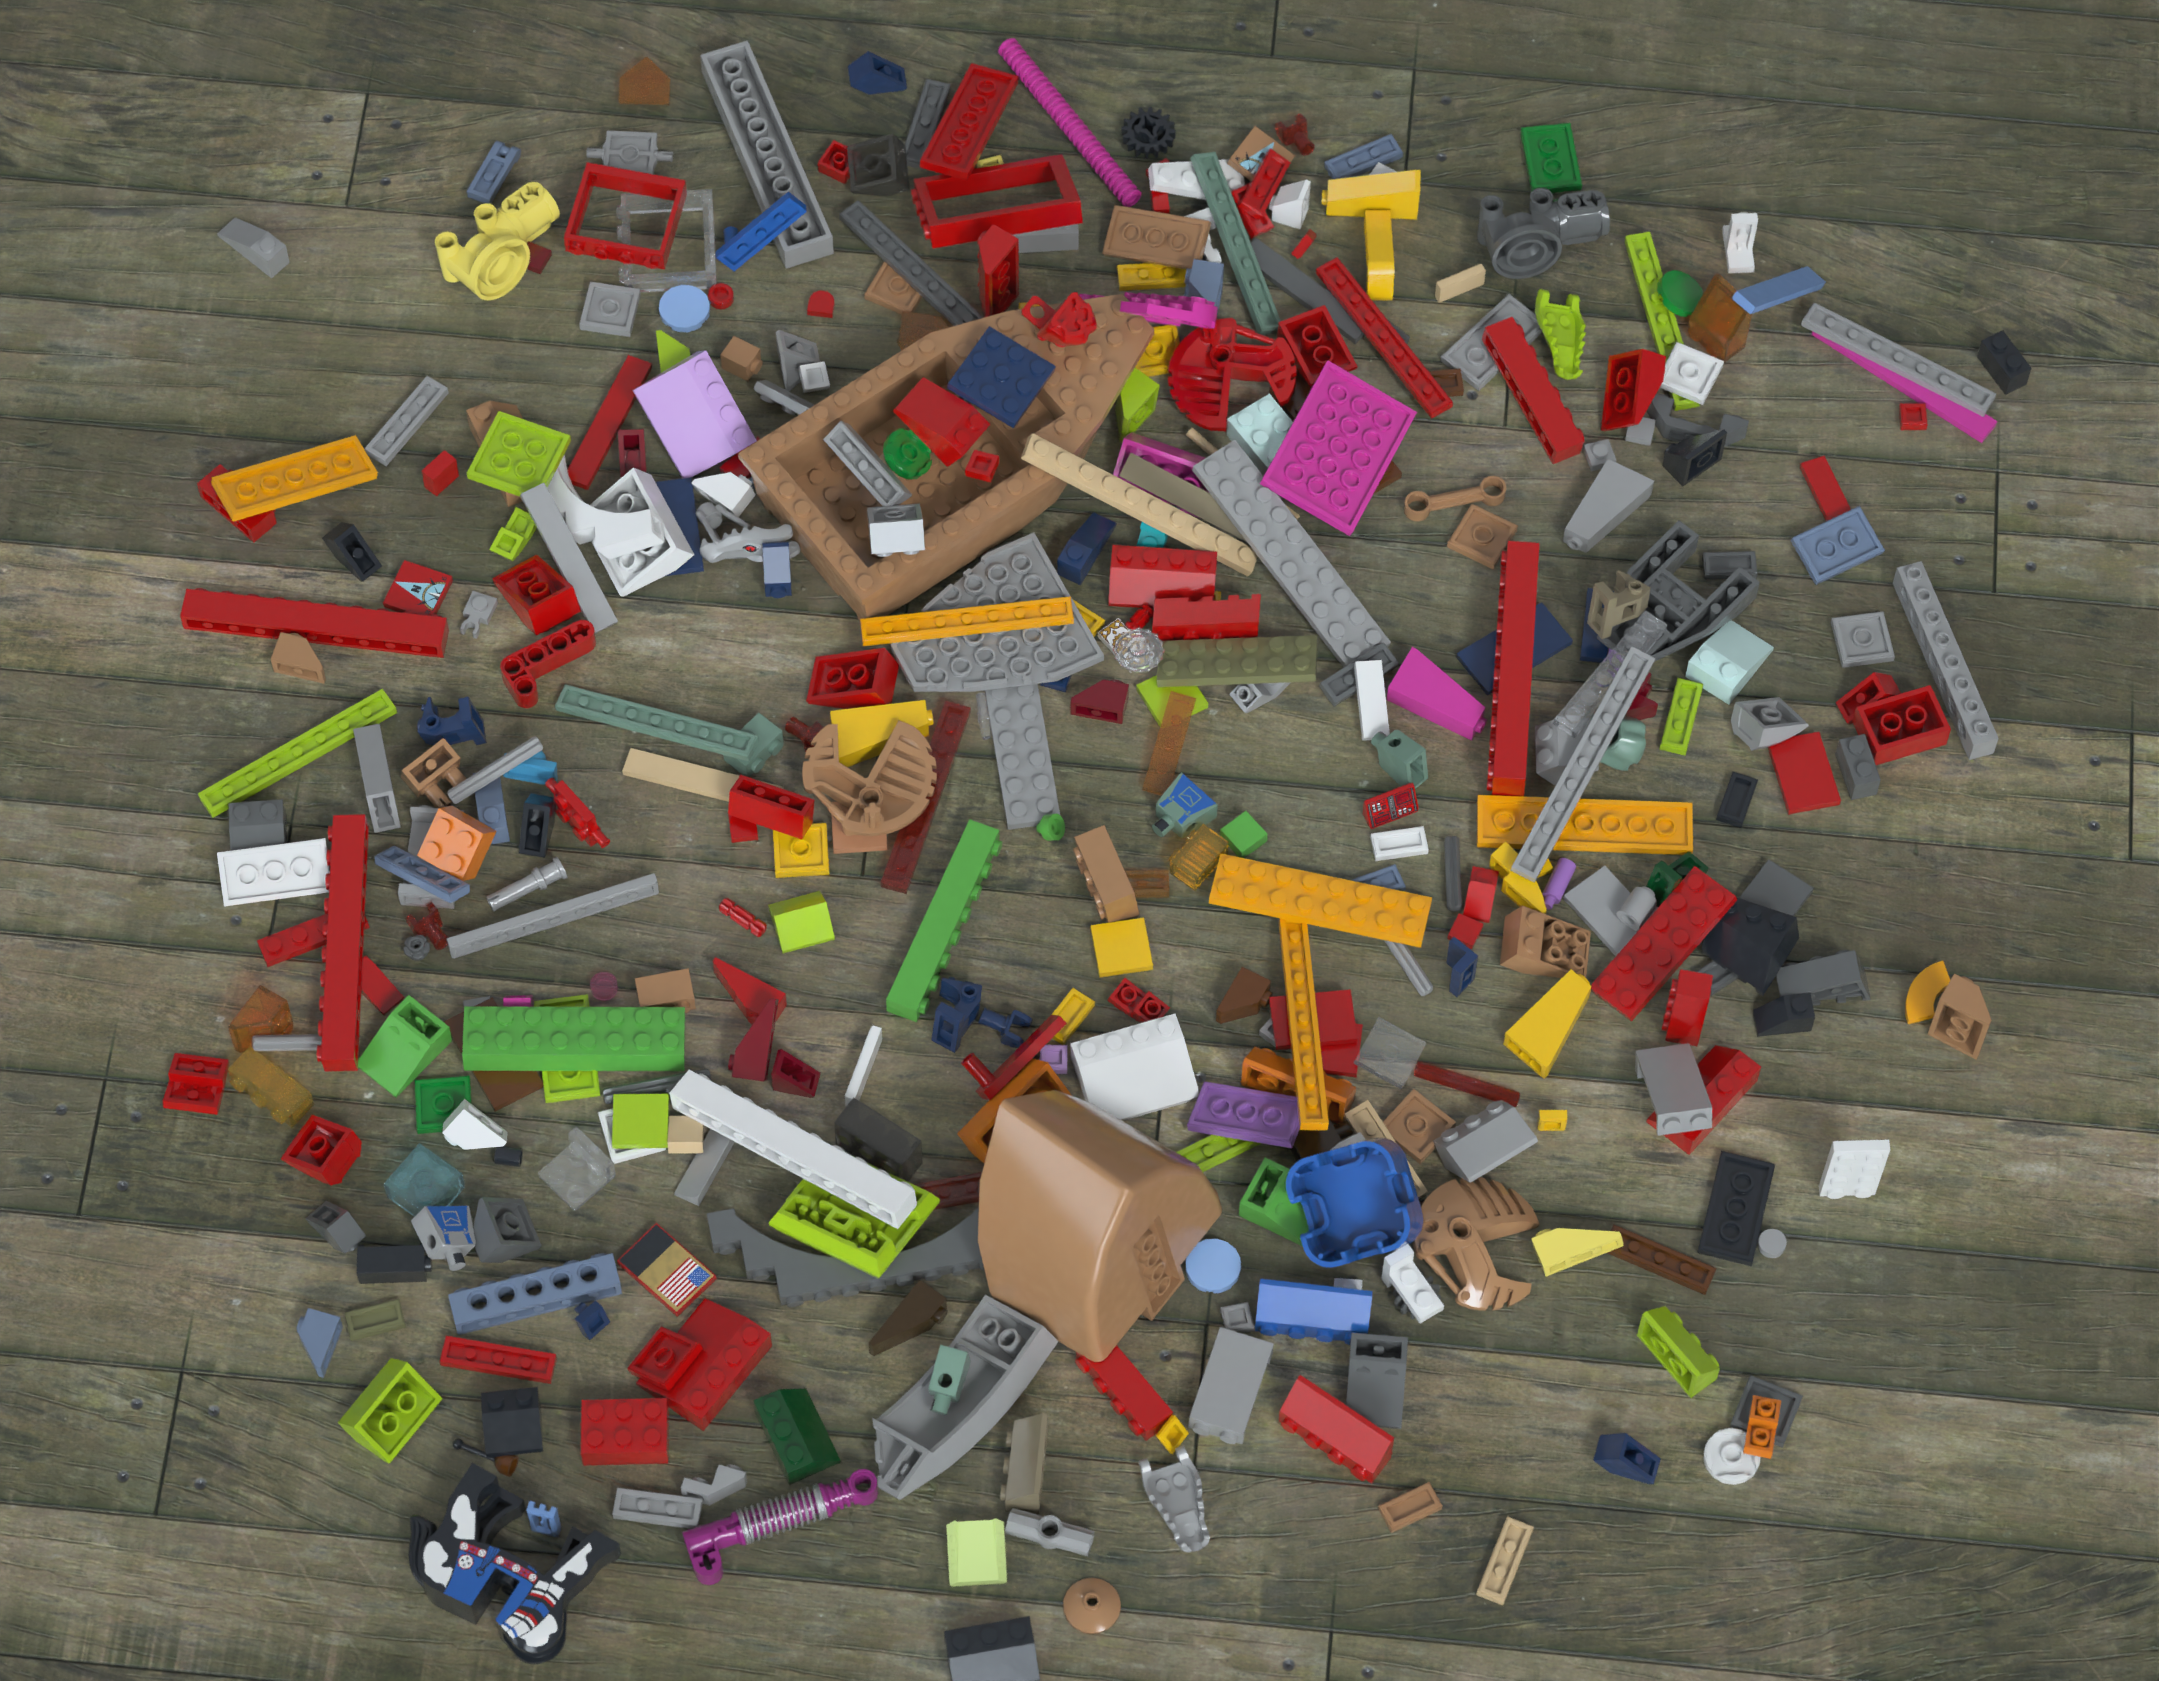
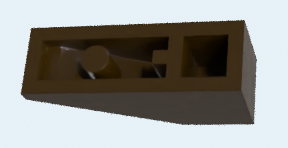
M919 1280L870 1340L869 1353L872 1356H876L931 1330L935 1323L940 1324L948 1313L947 1298Z

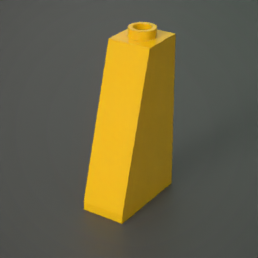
M1421 170L1328 180L1327 190H1322V205H1326V215L1364 217L1365 210H1390L1391 218L1417 220Z
M925 700L830 711L831 724H838L839 763L846 767L880 755L899 720L914 726L924 737L929 736V726L933 725L932 709L927 710Z
M1571 969L1505 1033L1503 1045L1543 1079L1548 1076L1589 999L1591 985L1586 977L1576 974Z

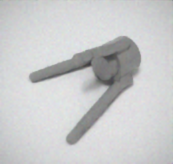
M706 502L699 506L696 511L697 518L704 525L715 545L719 544L718 539L721 540L715 529L722 523V514L743 527L751 528L748 523L727 511L721 504L714 506L713 503Z

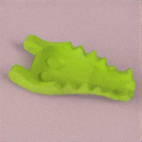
M1539 289L1535 303V314L1553 357L1554 372L1560 378L1575 380L1583 373V370L1579 369V357L1583 353L1582 349L1585 341H1582V339L1586 335V332H1584L1586 324L1582 319L1579 309V296L1569 294L1566 298V306L1548 303L1549 291Z

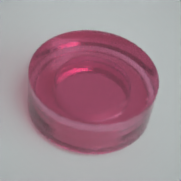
M609 972L595 974L590 981L592 995L599 1000L613 998L618 991L615 976Z

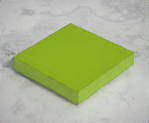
M1157 675L1136 685L1137 692L1161 730L1208 708V702L1198 686L1158 687Z
M613 1094V1149L668 1148L669 1094Z

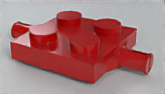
M553 777L548 779L545 786L554 794V801L557 805L556 813L561 821L564 823L568 822L573 827V833L581 842L585 840L590 847L598 843L601 848H605L610 843V839L605 836L597 825L595 815L563 780L557 783Z

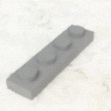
M426 376L365 447L367 455L387 466L449 394L448 388Z

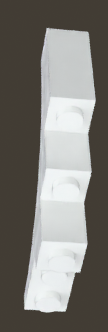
M565 455L563 456L547 489L574 540L578 544L593 541L598 552L608 559H612L664 543L663 519L651 509L633 513H613L596 509L583 502L572 485L567 472Z

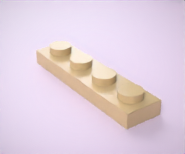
M1369 1100L1345 1113L1344 1117L1355 1134L1360 1132L1366 1140L1387 1138L1395 1142ZM1408 1162L1417 1196L1420 1199L1428 1191Z

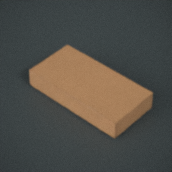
M1427 1482L1379 1505L1378 1510L1389 1530L1393 1533L1441 1510L1442 1504L1430 1482Z

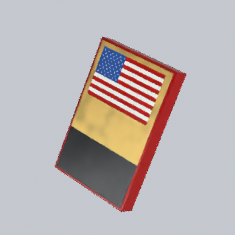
M657 1223L617 1260V1264L676 1317L717 1279L712 1271Z

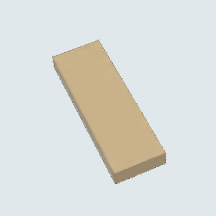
M1507 1516L1476 1595L1504 1605L1534 1526Z

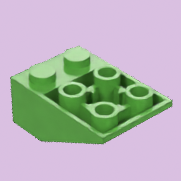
M408 995L390 1013L358 1060V1068L397 1098L452 1042L450 1028Z
M1265 1157L1240 1201L1239 1216L1302 1246L1300 1234L1308 1232L1309 1227L1301 1202L1291 1204L1288 1198L1286 1179L1290 1169Z

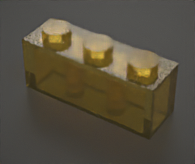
M251 1046L228 1068L231 1079L229 1081L230 1084L240 1093L245 1091L249 1094L251 1101L259 1108L266 1107L271 1111V1116L280 1124L285 1122L293 1128L314 1106L312 1094L259 1052L254 1051Z

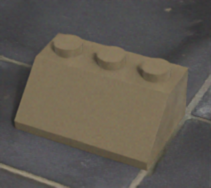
M1046 1413L1015 1420L1013 1431L1008 1430L1006 1447L1011 1448L1010 1457H1005L1003 1474H1008L1007 1484H1002L1000 1501H1005V1511L1011 1512L1012 1508L1032 1514H1040L1048 1439V1414Z

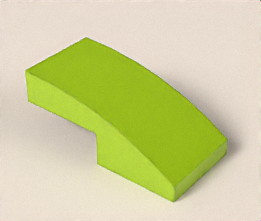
M516 507L506 527H501L489 550L514 561L537 529L530 514Z

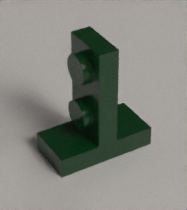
M1687 852L1670 865H1667L1664 861L1657 863L1646 887L1654 892L1657 901L1656 906L1659 907L1694 866L1705 874L1709 867L1691 852Z

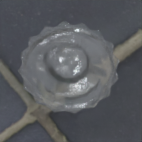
M1138 627L1135 630L1128 629L1126 633H1121L1119 639L1115 640L1113 651L1115 659L1119 662L1120 666L1131 672L1142 673L1158 666V663L1163 659L1165 649L1162 647L1163 641L1158 638V634L1152 633L1149 629L1143 630Z

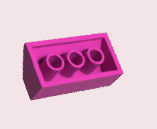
M1133 432L1124 437L1114 469V476L1168 504L1174 505L1119 476L1130 453H1133L1208 492L1192 471L1193 466L1204 460V457ZM1180 508L1181 511H1183V512H1185V513H1187V514L1196 516V515H1194V514H1192V513H1190V512H1188V511H1186V510Z

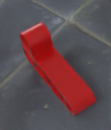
M587 620L576 621L506 656L501 661L500 668L503 682L519 707L528 709L537 704L539 695L535 679L591 652L595 648L596 637L593 624ZM557 647H565L562 650H556ZM536 658H540V659H541L540 661H537V662H533V661H532L533 659H536ZM512 670H517V671H518V672H516V673H508V672H510V671H512ZM524 690H530L529 693H521Z

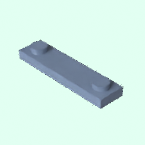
M392 846L375 856L376 865L449 903L470 893V885L396 846Z

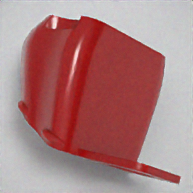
M1078 292L1071 293L1055 310L1038 296H1033L1021 311L1026 319L1040 329L1037 333L1039 340L1050 341L1058 347L1083 345L1087 342L1089 334L1093 333L1097 328L1092 307L1078 295ZM1032 305H1040L1043 308L1044 316L1038 319L1031 315L1030 308Z

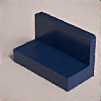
M1455 937L1449 941L1446 963L1452 968L1449 992L1458 997L1475 979L1478 955Z

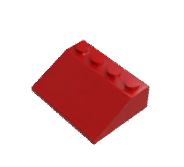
M706 1298L677 1332L699 1342L703 1350L672 1389L667 1391L640 1378L636 1382L637 1386L654 1398H667L670 1409L703 1432L772 1347L771 1333L749 1318Z

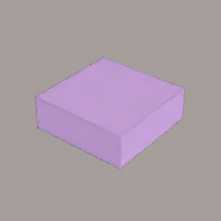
M1045 1045L1040 1050V1061L1048 1062L1056 1074H1067V1045Z

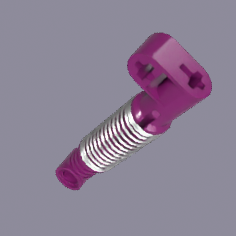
M859 1469L853 1472L850 1477H847L846 1482H843L842 1479L839 1480L838 1485L836 1482H832V1487L829 1484L818 1483L812 1485L813 1490L811 1493L809 1488L806 1487L807 1495L800 1488L799 1494L794 1491V1495L791 1496L788 1493L787 1498L781 1495V1500L775 1497L774 1502H772V1499H769L768 1504L763 1501L762 1506L757 1503L756 1508L751 1505L750 1510L745 1507L744 1512L741 1509L732 1511L729 1517L683 1531L682 1535L696 1578L705 1585H714L721 1580L724 1573L719 1553L721 1549L736 1544L748 1545L754 1543V1538L760 1541L761 1536L766 1539L767 1534L772 1537L773 1532L778 1535L779 1530L784 1533L785 1528L791 1531V1526L797 1529V1524L803 1527L804 1522L809 1525L810 1520L815 1523L816 1516L820 1521L822 1519L825 1520V1518L832 1517L833 1513L837 1511V1507H840V1510H842L844 1505L847 1508L851 1507L852 1502L854 1505H870L878 1496L876 1476L870 1470ZM862 1483L871 1486L867 1491L856 1489ZM708 1554L710 1566L712 1567L711 1570L706 1569L702 1555Z

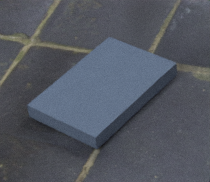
M1860 506L1809 529L1790 540L1815 585L1883 554L1885 551Z

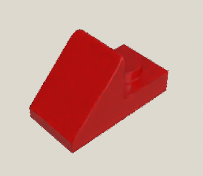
M1472 867L1463 915L1476 921L1490 922L1499 871Z

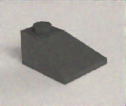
M482 1197L479 1199L473 1230L476 1241L475 1249L480 1262L503 1263L542 1247L523 1199Z

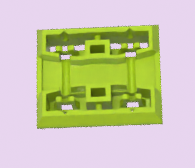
M868 1164L869 1166H871V1167H873V1168H875V1169H877V1170L879 1169V1168H877V1167H875V1166H873V1165ZM888 1173L892 1178L898 1180L899 1182H902V1181L907 1182V1181H905V1180H903V1179H900V1178H898V1177H896V1176H894V1175ZM802 1179L788 1196L783 1206L770 1220L769 1225L795 1240L879 1279L939 1204L940 1199L932 1193L907 1182L915 1190L917 1206L901 1226L896 1229L815 1184Z

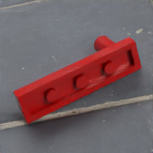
M1050 1015L993 1074L974 1053L967 1055L961 1064L981 1085L976 1090L977 1094L982 1099L991 1100L1067 1024L1062 1017Z

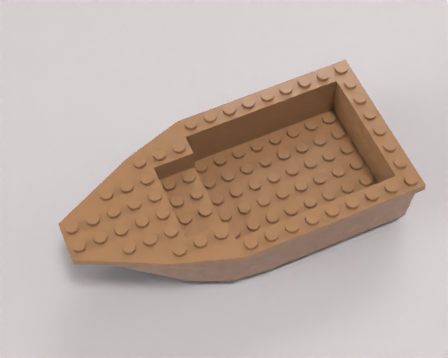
M1123 294L1084 299L1093 309L1097 328L1093 333L1089 334L1085 344L1078 346L1058 347L1050 341L1039 340L1037 333L1040 329L1022 315V309L1006 311L931 332L738 453L740 461L752 475L757 496L763 502L764 508L769 514H773L781 525L788 524L791 526L793 536L790 539L799 544L803 555L838 596L841 595L854 610L859 621L862 618L888 616L1021 530L1057 501L1068 483L1022 460L1021 456L1028 437L1034 433L1084 460L1099 427L1105 420L1154 335V328L1143 316L1120 312L1121 301L1130 302ZM1061 303L1049 306L1055 310ZM1041 306L1030 308V313L1033 317L1039 319L1044 316V310ZM989 326L1055 365L1054 373L1014 428L984 410L976 409L991 425L963 457L949 467H946L932 452L930 453L932 465L927 473L918 479L898 478L912 493V496L900 505L920 504L923 517L925 550H919V553L912 555L894 552L891 556L886 557L872 554L867 508L881 507L882 505L823 440L840 421L846 422L880 457L883 453L884 441L888 435L899 428L910 430L893 410L921 378L924 377L959 397V395L947 389V385ZM974 449L999 456L1000 463L991 483L966 476L965 469Z

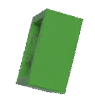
M1247 811L1220 829V838L1241 858L1247 857L1267 842V832Z

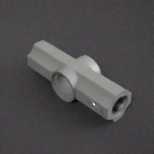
M1012 1508L1005 1529L1006 1534L1038 1542L1046 1549L1059 1548L1084 1556H1088L1095 1534L1093 1530L1061 1522L1058 1517L1053 1515L1043 1517ZM1047 1528H1053L1057 1533L1054 1536H1046L1043 1531Z

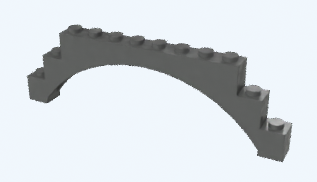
M979 1207L953 1229L934 1240L915 1248L901 1251L879 1279L833 1257L814 1255L776 1242L756 1231L737 1217L734 1208L707 1213L713 1252L728 1255L741 1248L747 1280L762 1281L768 1279L770 1275H775L781 1306L797 1307L802 1305L804 1301L809 1300L824 1302L831 1299V1296L841 1294L844 1297L857 1295L859 1291L867 1289L873 1292L881 1291L886 1286L894 1284L908 1286L913 1284L915 1280L920 1279L934 1281L940 1279L941 1275L951 1273L954 1276L967 1274L972 1269L980 1268V1270L985 1271L978 1244Z

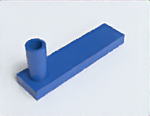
M788 191L740 232L733 226L725 228L723 232L725 244L716 251V258L731 270L736 271L807 212L806 205Z

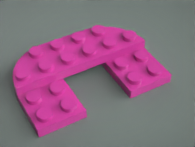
M1124 292V296L1130 302L1121 301L1120 312L1140 315L1147 322L1180 326L1182 323L1208 329L1215 328L1218 307L1214 306L1215 302L1206 301L1207 299ZM1079 294L1083 300L1104 297L1094 294Z

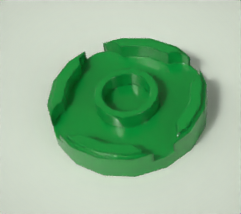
M1671 270L1666 272L1657 283V292L1663 298L1662 303L1676 315L1681 317L1694 316L1704 306L1705 296L1698 282L1689 274Z
M899 428L888 435L884 441L883 454L885 461L898 476L908 480L918 479L930 469L932 465L930 453L932 452L911 429L908 431L903 430L904 428Z

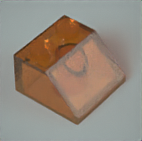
M259 985L228 1026L235 1050L241 1053L254 1050L252 1048V1038L254 1035H290L294 1023L288 1001L264 986Z

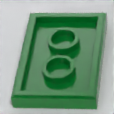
M1571 123L1521 127L1520 134L1531 192L1537 188L1548 189L1551 193L1582 190Z

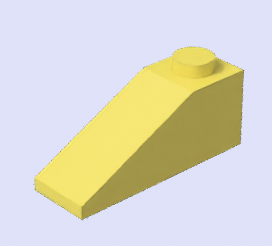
M1556 1228L1553 1230L1544 1229L1535 1235L1536 1237L1531 1238L1533 1248L1545 1276L1552 1275L1624 1246L1620 1232Z

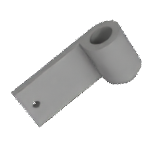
M1645 886L1635 887L1617 912L1619 920L1638 932L1658 909L1654 892Z

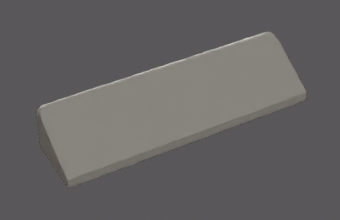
M840 421L823 439L882 506L900 505L912 496V493L850 424Z
M710 1129L704 1139L703 1153H696L674 1195L699 1206L735 1142Z

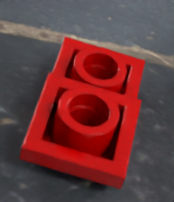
M1126 978L1122 980L1107 1000L1140 1023L1161 1018L1170 1009L1168 1005L1150 991L1146 994Z

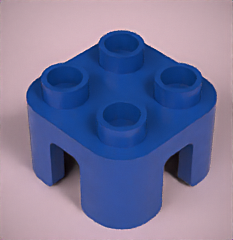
M1373 1138L1309 1156L1296 1162L1289 1170L1286 1179L1289 1201L1291 1204L1301 1202L1309 1227L1308 1232L1300 1234L1302 1246L1309 1259L1319 1266L1337 1267L1362 1258L1396 1250L1412 1243L1422 1230L1423 1213L1406 1155L1402 1148L1390 1139Z

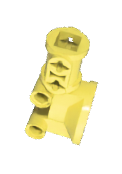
M529 182L508 196L502 202V206L497 209L494 205L488 203L477 206L474 210V217L479 234L473 236L464 248L459 245L457 236L454 233L442 232L438 234L435 238V246L443 278L448 282L460 281L483 300H495L510 292L519 283L527 270L530 260V250L527 243L532 242L547 231L551 223L560 217L558 206L550 193L540 183Z

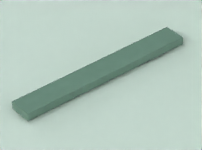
M1216 152L1194 154L1190 158L1256 331L1261 335L1277 333L1278 322H1281Z
M566 684L555 704L556 711L748 762H750L760 740L757 734Z

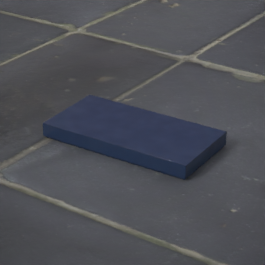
M692 478L655 482L694 553V556L676 571L666 576L703 572L704 567L700 554L701 545Z
M1542 602L1536 605L1532 668L1573 643L1572 638ZM1497 629L1461 650L1456 655L1459 662L1487 696L1493 693Z

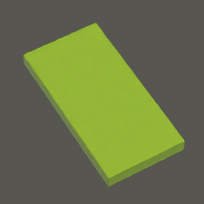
M588 994L534 1001V1007H590ZM596 1070L542 1071L546 1103L601 1096L598 1071Z

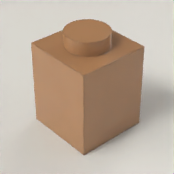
M733 336L720 355L722 369L746 381H749L753 374H757L760 371L763 363L760 348Z

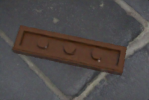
M1613 1224L1611 1231L1620 1232L1624 1246L1607 1252V1254L1706 1295L1717 1268Z

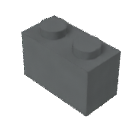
M1865 734L1839 739L1835 756L1850 799L1855 800L1877 795L1881 779Z

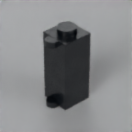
M422 1243L413 1246L365 1247V1244H359L357 1247V1276L360 1284L427 1282V1272H432V1259L428 1257Z

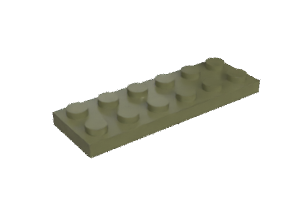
M1318 636L1160 641L1157 686L1177 687L1314 682L1317 676Z

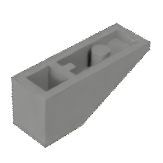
M234 218L217 233L218 237L270 278H273L290 263L285 244L268 231L238 218Z

